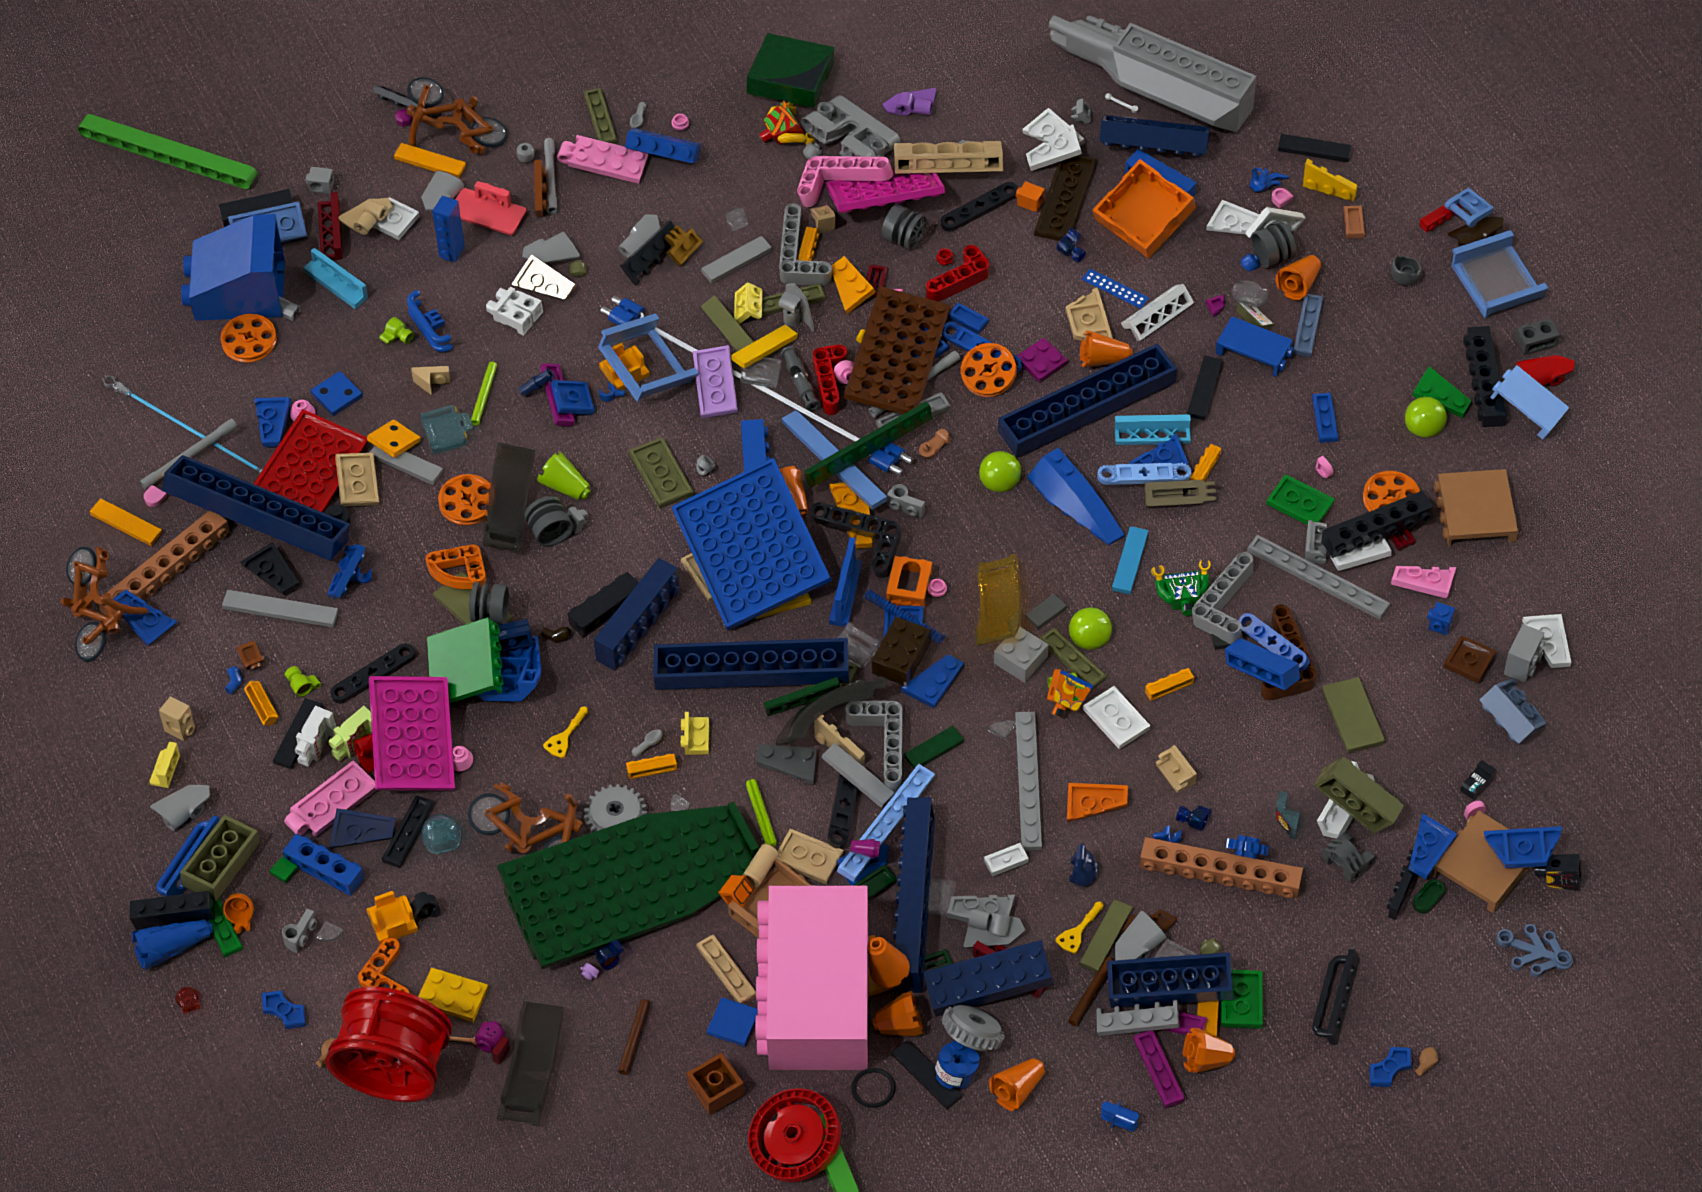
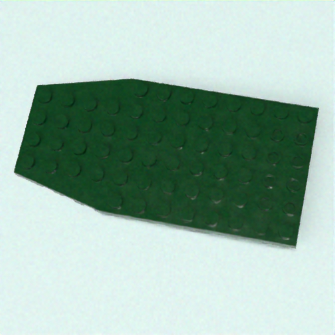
M726 805L645 814L497 865V870L504 883V894L534 960H538L541 969H545L694 916L699 910L708 907L713 901L721 897L718 892L731 875H743L751 863L752 857Z

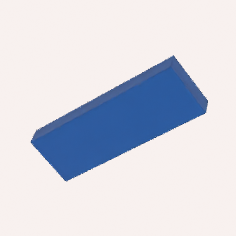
M1331 393L1312 394L1319 443L1338 442Z

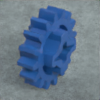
M1239 835L1238 840L1227 838L1226 848L1235 849V855L1257 859V854L1266 856L1269 854L1270 846L1261 845L1260 839Z

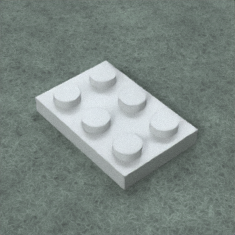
M1115 686L1083 705V710L1118 749H1121L1150 730V724Z

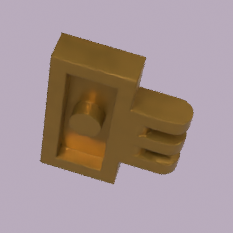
M676 225L673 228L674 230H671L665 236V240L671 245L667 254L680 266L703 241L692 228L684 232L680 226Z

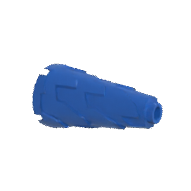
M205 919L136 930L131 932L132 943L138 942L135 944L134 950L142 969L147 970L211 936L210 933H213V928L210 921L206 922Z

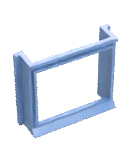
M656 313L602 330L603 337L598 346L637 402L643 397L685 383L690 384L693 378L699 374L696 368L685 371L656 332L655 328L659 321ZM649 334L677 374L641 385L640 388L611 346Z

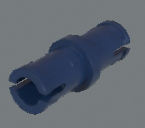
M547 368L541 374L534 375L527 383L519 387V392L526 397L533 391L540 390L544 384L555 378L554 373Z

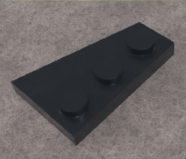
M273 542L240 561L243 567L284 596L301 586Z

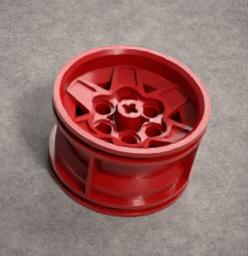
M362 987L349 992L345 997L341 1010L343 1020L338 1038L330 1044L325 1059L330 1073L354 1090L376 1098L396 1102H415L431 1096L438 1076L436 1071L441 1050L448 1045L452 1033V1023L448 1016L432 1003L413 994L396 989Z

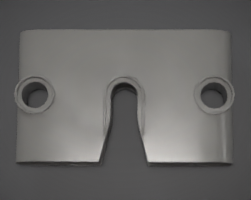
M838 95L829 102L819 103L817 111H813L801 119L802 128L823 144L836 141L848 134L841 142L842 150L839 152L841 156L884 157L886 153L894 149V143H901L900 137L896 132L841 95Z

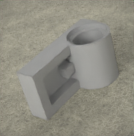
M897 484L889 490L887 494L888 507L903 511L911 516L923 517L925 502L908 496L906 486Z
M306 909L297 925L288 924L282 929L284 944L290 951L298 953L300 948L305 946L307 936L317 925L314 911Z

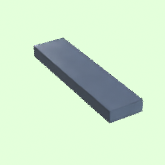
M1307 294L1304 297L1294 344V355L1311 357L1323 296Z

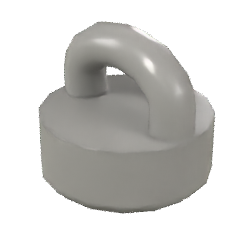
M701 455L697 459L696 469L700 475L704 476L715 468V463L708 456Z

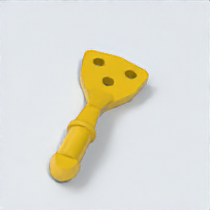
M582 706L574 719L571 720L568 728L564 732L548 739L543 744L544 749L553 756L564 758L568 750V738L577 726L580 725L584 716L587 715L588 708Z
M1101 901L1096 902L1089 913L1085 915L1082 923L1060 934L1055 939L1056 943L1063 950L1076 954L1081 945L1082 932L1094 921L1100 910L1103 909V903Z

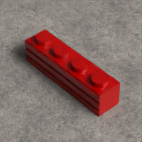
M1443 205L1421 218L1419 226L1427 233L1433 231L1435 227L1441 226L1445 221L1451 220L1457 214L1452 210L1449 211Z

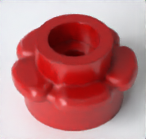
M947 248L940 249L938 255H936V261L941 265L951 264L953 262V254Z

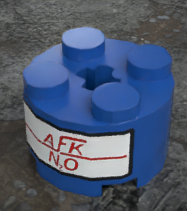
M956 1040L946 1044L940 1050L934 1066L936 1079L948 1089H952V1087H962L961 1089H965L972 1083L979 1066V1054L974 1049L966 1047Z

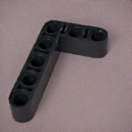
M821 502L812 505L810 512L817 524L878 539L871 566L878 578H885L889 575L902 535L896 522ZM820 510L824 511L822 516L815 515ZM837 515L842 516V519L839 521L833 520ZM854 520L861 521L856 526L851 525ZM874 524L879 525L876 530L869 529ZM891 529L897 530L894 535L887 534ZM884 547H891L889 552H882ZM880 564L886 565L883 570H877L876 568Z

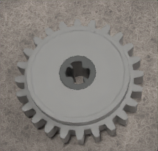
M610 784L607 789L601 787L602 791L600 792L594 791L595 797L589 796L590 802L585 803L586 808L584 809V819L587 828L591 829V833L647 814L646 804L644 803V798H640V793L635 794L634 788L627 790V785L621 788L619 784L616 787H612Z
M958 1005L953 1008H946L941 1019L947 1033L954 1040L975 1050L988 1051L993 1050V1048H1000L1005 1037L999 1023L992 1016L971 1006Z

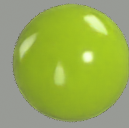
M1432 397L1417 398L1406 409L1405 424L1409 431L1417 436H1436L1446 425V410L1438 400Z
M996 451L990 453L981 462L979 468L980 480L991 491H1009L1020 481L1021 466L1018 460L1008 452Z
M1088 607L1079 610L1073 615L1069 623V635L1072 641L1083 649L1094 650L1103 647L1109 641L1112 634V624L1109 617L1098 608Z

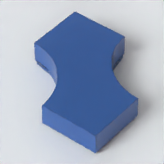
M282 990L262 993L264 1014L279 1017L283 1021L285 1029L306 1027L304 1005H295L287 1001L283 996Z
M1390 1047L1389 1054L1383 1061L1370 1064V1086L1391 1087L1392 1079L1397 1073L1411 1069V1048Z

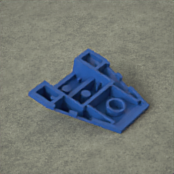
M532 636L533 646L500 653L502 662L501 676L503 678L501 694L493 689L477 694V696L484 701H522L537 686L541 677L538 636Z

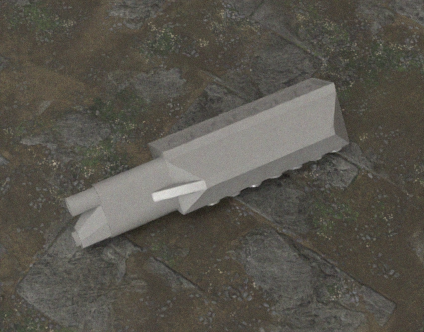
M1054 15L1049 22L1048 27L1052 29L1050 37L1053 43L1073 55L1103 67L1119 86L1208 124L1234 132L1240 129L1253 110L1256 76L1132 23L1123 30L1118 25H1111L1106 23L1104 19H1097L1092 16H1087L1086 21L1080 19L1069 22Z

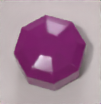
M407 109L398 110L395 114L397 125L404 127L412 123L413 117L406 114Z

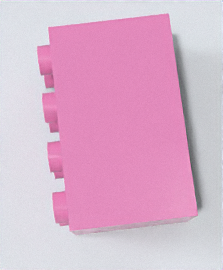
M769 886V901H758V977H756L758 1015H756L755 1027L757 1055H768L769 1070L868 1069V886Z

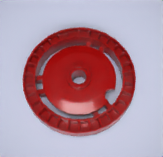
M801 1088L782 1091L765 1101L752 1119L748 1134V1146L751 1156L758 1167L771 1178L783 1182L807 1180L824 1170L834 1158L841 1139L839 1116L834 1107L823 1096L814 1091ZM796 1103L811 1104L821 1109L825 1116L827 1129L824 1128L820 1116L813 1109ZM777 1113L776 1120L770 1122V1119ZM798 1132L796 1137L792 1138V1135ZM763 1135H764L765 1147H766L768 1153L770 1154V1156H769L768 1159H767V1157H766V1155H765V1153H764V1149H763ZM809 1160L800 1166L785 1168L786 1165H797Z

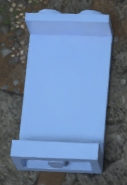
M1516 365L1513 370L1508 369L1502 376L1505 379L1503 382L1498 381L1492 388L1495 392L1490 398L1494 399L1499 393L1542 428L1537 436L1543 440L1569 407Z

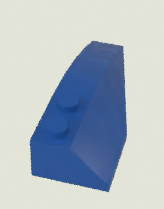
M1059 448L1041 458L1027 478L1049 504L1060 508L1063 514L1074 518L1076 523L1088 528L1090 533L1107 545H1111L1124 537V533L1103 501Z

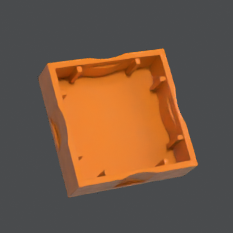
M1139 159L1123 176L1120 183L1108 192L1092 211L1097 222L1149 259L1196 209L1194 197L1176 184L1167 181L1158 171Z

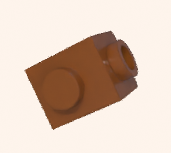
M255 640L236 647L245 670L248 668L254 670L261 667L264 658L261 656Z

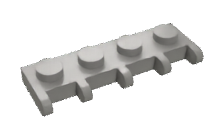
M1173 1000V1006L1160 1007V1002H1155V1008L1140 1009V1004H1135V1010L1121 1012L1120 1007L1115 1006V1012L1102 1013V1008H1097L1098 1036L1179 1028L1178 1000Z

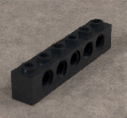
M1490 326L1467 327V333L1463 336V343L1468 349L1466 350V359L1470 361L1469 374L1470 376L1473 375L1472 390L1476 391L1474 400L1475 405L1479 407L1477 410L1478 420H1481L1482 427L1505 426L1507 413L1504 398L1499 393L1494 399L1490 398L1495 392L1492 388L1500 381Z
M1420 491L1324 529L1321 542L1332 558L1342 556L1349 551L1360 549L1364 545L1377 542L1384 537L1395 535L1399 531L1410 529L1414 525L1429 521L1433 517L1434 506L1425 493Z

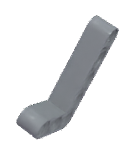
M794 203L788 204L784 212L779 263L781 282L784 284L795 283L796 285H814L820 283L821 286L829 285L832 282V266L830 263L797 260L801 231V207Z
M1239 553L1192 608L1193 624L1197 628L1209 634L1212 633L1229 644L1242 638L1241 623L1224 614L1221 610L1253 574V556L1250 553Z
M897 701L849 702L846 705V722L849 725L884 726V784L896 793L902 786V705Z

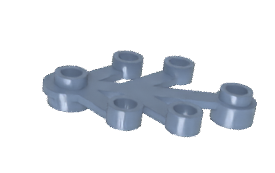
M1527 924L1524 928V935L1531 939L1533 945L1513 938V933L1508 929H1502L1497 934L1496 941L1501 947L1512 946L1530 953L1522 957H1514L1511 961V968L1513 970L1519 971L1523 968V965L1541 958L1548 959L1549 961L1531 966L1530 974L1535 978L1540 977L1544 971L1555 967L1566 970L1572 966V955L1568 951L1561 949L1556 940V935L1552 931L1544 933L1543 942L1550 945L1553 952L1546 950L1533 924ZM1531 929L1533 932L1529 933L1527 930ZM1551 936L1553 939L1549 940L1546 937ZM1514 962H1519L1521 965H1515Z

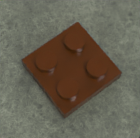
M1461 635L1446 659L1444 668L1479 683L1495 657L1496 651Z

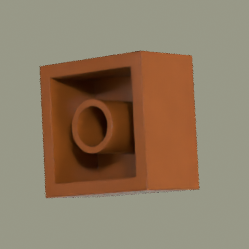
M722 1053L687 1072L689 1087L709 1115L745 1095L744 1083Z

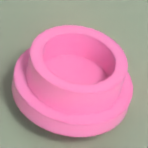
M677 114L672 119V127L676 130H685L689 126V119L684 114Z
M933 579L928 585V592L933 597H941L947 592V585L941 579Z

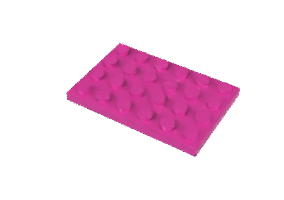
M893 170L892 178L887 181L833 180L826 182V189L838 212L848 213L852 209L858 208L865 210L869 206L875 205L881 207L892 202L903 203L909 199L920 200L926 196L937 197L945 193L944 185L936 173L895 174V170Z
M370 676L369 694L375 789L453 791L455 789L447 677Z

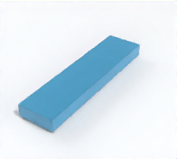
M1130 526L1112 585V591L1131 595L1148 537V530Z

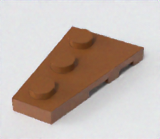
M534 160L536 217H543V211L547 210L546 200H544V194H546V183H544L546 166L542 165V160Z

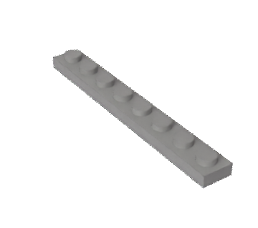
M1015 712L1021 845L1024 851L1042 850L1035 712Z

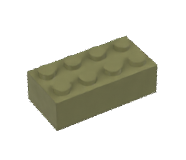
M1344 757L1324 767L1313 785L1373 834L1394 824L1404 807L1395 796L1390 795L1380 784L1375 783L1365 772L1360 771L1349 759Z
M223 815L181 870L182 886L194 892L209 891L216 902L259 846L258 830Z

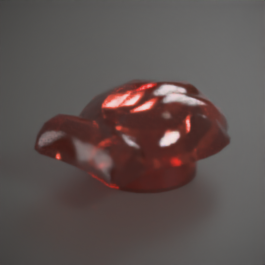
M182 987L177 992L175 1000L182 1008L183 1014L200 1008L198 1004L199 995L196 989Z

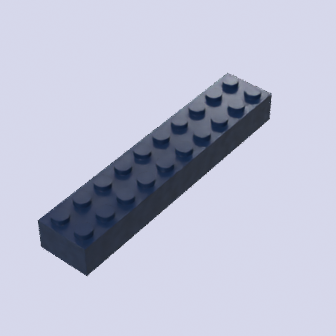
M1157 343L999 417L998 432L1015 456L1019 457L1175 383L1177 368Z
M184 455L164 473L163 492L318 555L323 559L331 561L348 542L351 524Z
M848 638L654 645L653 679L655 690L810 685L835 677L838 678L839 683H849Z
M931 797L907 798V805L903 806V817H906L905 822H902L904 840L900 841V850L903 852V857H899L901 874H898L897 882L898 886H900V892H896V903L899 904V907L895 909L897 927L893 929V937L896 939V945L893 946L907 957L910 970L907 978L904 977L901 980V984L897 986L898 993L910 991L912 993H923V972L925 968L936 821Z

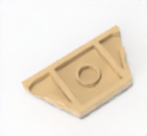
M1098 287L1092 289V293L1086 297L1083 295L1076 302L1066 306V314L1074 340H1085L1086 336L1083 334L1086 330L1113 338Z

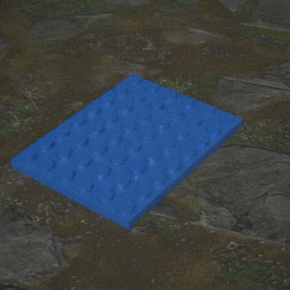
M774 458L671 507L727 630H731L832 581Z

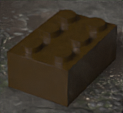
M895 616L871 660L872 674L908 686L931 643V629Z

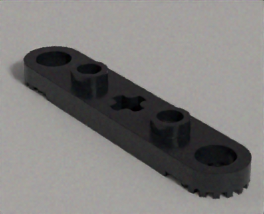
M1013 182L1003 183L943 215L941 218L942 229L953 232V230L961 226L963 227L1001 207L1008 201L1013 200V198L1015 199L1018 186ZM1011 188V190L1013 189V192L1007 193L1005 192V190ZM949 220H950V221L952 220V221H954L955 223L949 225V224H946L945 222H947V221H949Z
M401 644L334 685L330 691L331 698L335 703L341 704L345 701L347 702L353 696L359 695L369 688V677L373 676L369 672H376L375 676L391 675L405 664L414 660V648L410 644ZM405 650L410 652L408 656H401L400 652L402 653ZM340 690L346 692L343 696L335 695Z
M840 773L827 835L828 843L834 848H842L848 840L858 789ZM842 802H845L846 808L842 807ZM837 834L841 836V842L834 839L833 835Z

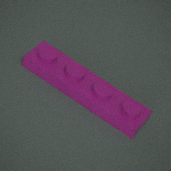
M541 364V373L549 368L555 376L552 380L564 381L559 364ZM552 380L544 385L555 425L573 426L575 422L573 414L558 413L551 387Z
M1146 1031L1133 1037L1135 1045L1164 1107L1168 1108L1183 1103L1185 1098L1154 1031Z

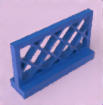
M853 537L849 538L846 555L843 559L829 618L830 625L848 627L863 565L862 560H856V538Z

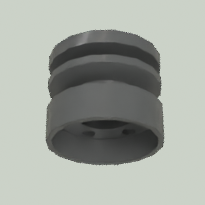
M895 204L884 220L881 236L892 243L898 241L899 246L911 251L918 245L924 234L927 218L915 211L910 213V209L900 204Z
M1284 222L1271 225L1268 230L1263 228L1251 234L1254 254L1260 258L1259 263L1264 268L1278 264L1279 260L1286 261L1296 256L1297 250L1294 237Z
M547 496L540 498L530 504L524 513L529 528L541 546L548 547L559 544L567 539L573 531V523L557 497Z
M474 582L469 597L470 621L475 622L478 621V618L481 620L489 615L494 623L505 624L509 606L508 585L495 583L490 592L488 583H484L481 590V583Z

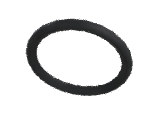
M868 1068L855 1076L851 1089L854 1098L860 1104L875 1108L883 1106L891 1100L895 1092V1083L886 1071L879 1068ZM877 1072L889 1080L891 1091L886 1099L879 1103H868L856 1093V1083L866 1073Z

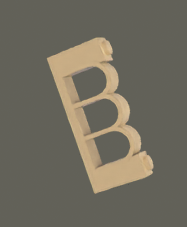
M972 141L961 144L942 142L936 145L932 143H894L895 174L1003 171L1001 141Z

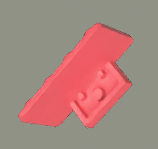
M477 181L474 186L475 191L463 188L459 192L455 200L459 202L461 220L510 236L515 233L527 212L525 207L511 203L510 191L491 186L488 183Z

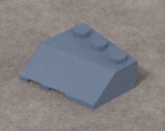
M1511 678L1494 685L1480 701L1484 710L1496 718V723L1507 730L1509 738L1520 744L1547 723L1535 706L1526 702L1527 695L1523 690L1520 691L1516 688L1517 681Z

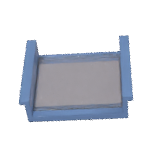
M1511 230L1452 249L1454 255L1451 266L1484 318L1492 313L1534 299L1544 298L1545 291L1548 290L1545 283L1536 284L1513 249L1514 234Z

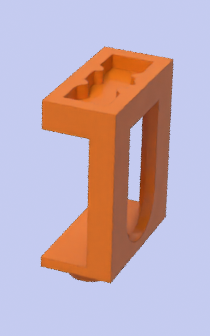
M895 556L886 591V601L889 600L893 604L901 606L925 607L926 591L930 575H932V562L924 559L918 560L905 556ZM902 570L920 573L916 591L897 589Z

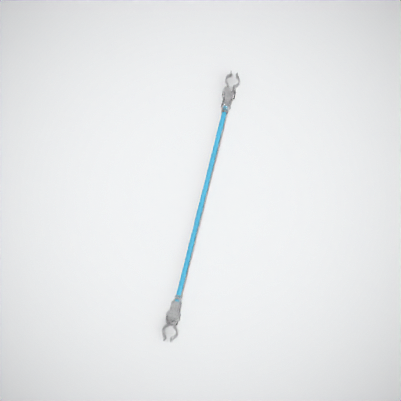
M105 375L107 380H114V384H106L104 379H101L106 387H112L115 392L133 397L202 439L206 437L138 397L124 383L115 381L113 376ZM216 442L212 444L255 469L259 474L263 470V468L255 466Z

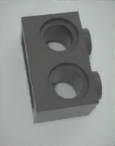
M1551 318L1539 320L1529 325H1522L1517 328L1515 340L1524 356L1556 347L1560 338V334Z

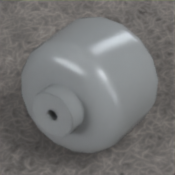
M809 142L803 149L804 156L808 159L814 156H821V146L816 142L815 144Z
M522 143L516 149L517 158L521 162L533 160L535 154L531 144Z

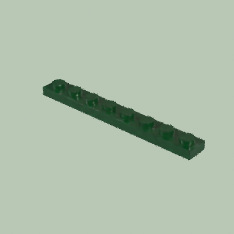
M927 402L920 404L804 470L806 484L810 488L816 486L932 420L930 404Z

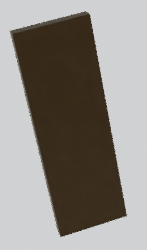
M1077 155L1058 162L1034 231V236L1064 242L1068 238L1071 239L1097 159Z

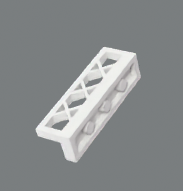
M1184 284L1175 285L1121 322L1124 329H1131L1137 341H1140L1192 305L1194 301ZM1181 294L1184 295L1187 301L1183 305L1177 304ZM1165 305H1173L1171 314L1164 313ZM1152 314L1159 315L1158 323H1150ZM1140 323L1146 324L1144 332L1140 335L1136 326Z
M1351 761L1359 769L1357 762ZM1367 774L1370 779L1375 781L1373 775ZM1329 799L1317 822L1323 836L1337 839L1346 831L1353 817Z

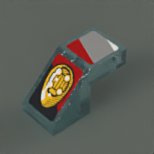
M1280 791L1275 819L1289 837L1295 839L1300 812L1285 809L1287 792Z

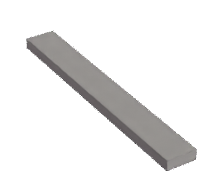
M1256 535L1247 548V552L1381 620L1390 607V603L1259 535Z

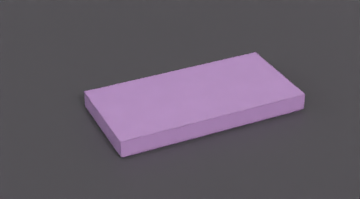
M729 345L693 351L694 367L699 372L698 376H696L701 418L738 413Z

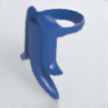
M1256 167L1252 170L1250 188L1254 192H1261L1273 185L1280 186L1281 183L1276 179H1288L1289 176L1280 173L1268 175L1266 168H1264L1263 172L1262 169Z

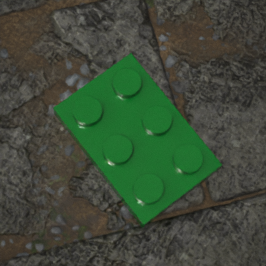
M1285 474L1268 497L1266 505L1308 525V520L1321 522L1333 506L1335 499Z
M1232 970L1234 1000L1221 1001V1027L1262 1029V971Z

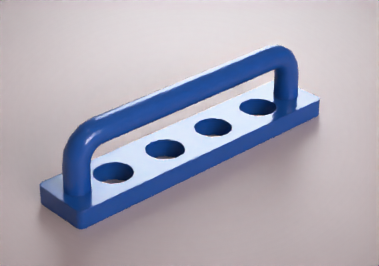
M212 816L210 821H202L194 827L156 885V890L159 894L171 896L184 892L186 887L182 886L180 872L220 821L218 816ZM180 879V884L177 887V881Z

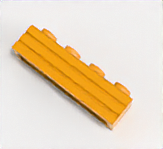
M806 227L797 260L812 261L811 258L814 257L815 252L814 248L816 249L817 247L816 240L819 239L817 228Z
M1213 444L1206 447L1204 456L1200 457L1199 464H1196L1194 472H1191L1190 480H1202V482L1206 480L1221 455L1220 447Z
M1189 668L1182 669L1175 674H1170L1165 678H1160L1158 681L1148 683L1145 686V693L1149 700L1153 701L1194 684V676Z
M249 681L244 690L262 724L274 725L279 717L259 681Z
M666 754L649 759L630 761L626 763L629 779L675 771L677 770L675 754Z

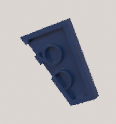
M337 808L330 848L393 838L396 818Z

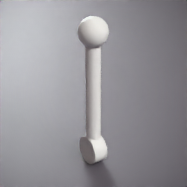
M1110 93L1105 95L1107 100H1112L1131 109L1132 113L1138 112L1137 106H1131L1112 97Z

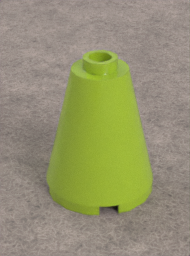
M560 451L558 455L555 453L542 468L544 470L543 475L539 474L537 478L540 484L576 500L586 499L591 492L587 481Z

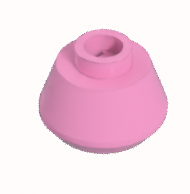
M844 360L835 366L833 372L835 380L839 384H848L854 366L852 361Z
M298 400L290 410V417L295 421L302 409L315 414L314 407L306 400Z
M463 746L452 748L454 771L460 772L469 769L473 764L472 753Z

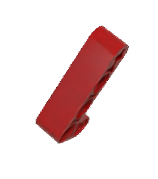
M975 245L966 246L963 249V265L929 280L926 283V299L940 302L986 280L989 276V261L980 249Z
M841 344L819 347L813 351V369L823 411L827 415H835L840 410L839 393L833 370L839 362L847 360V348Z

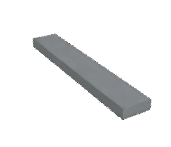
M227 590L222 603V608L226 610L332 628L338 615V608Z

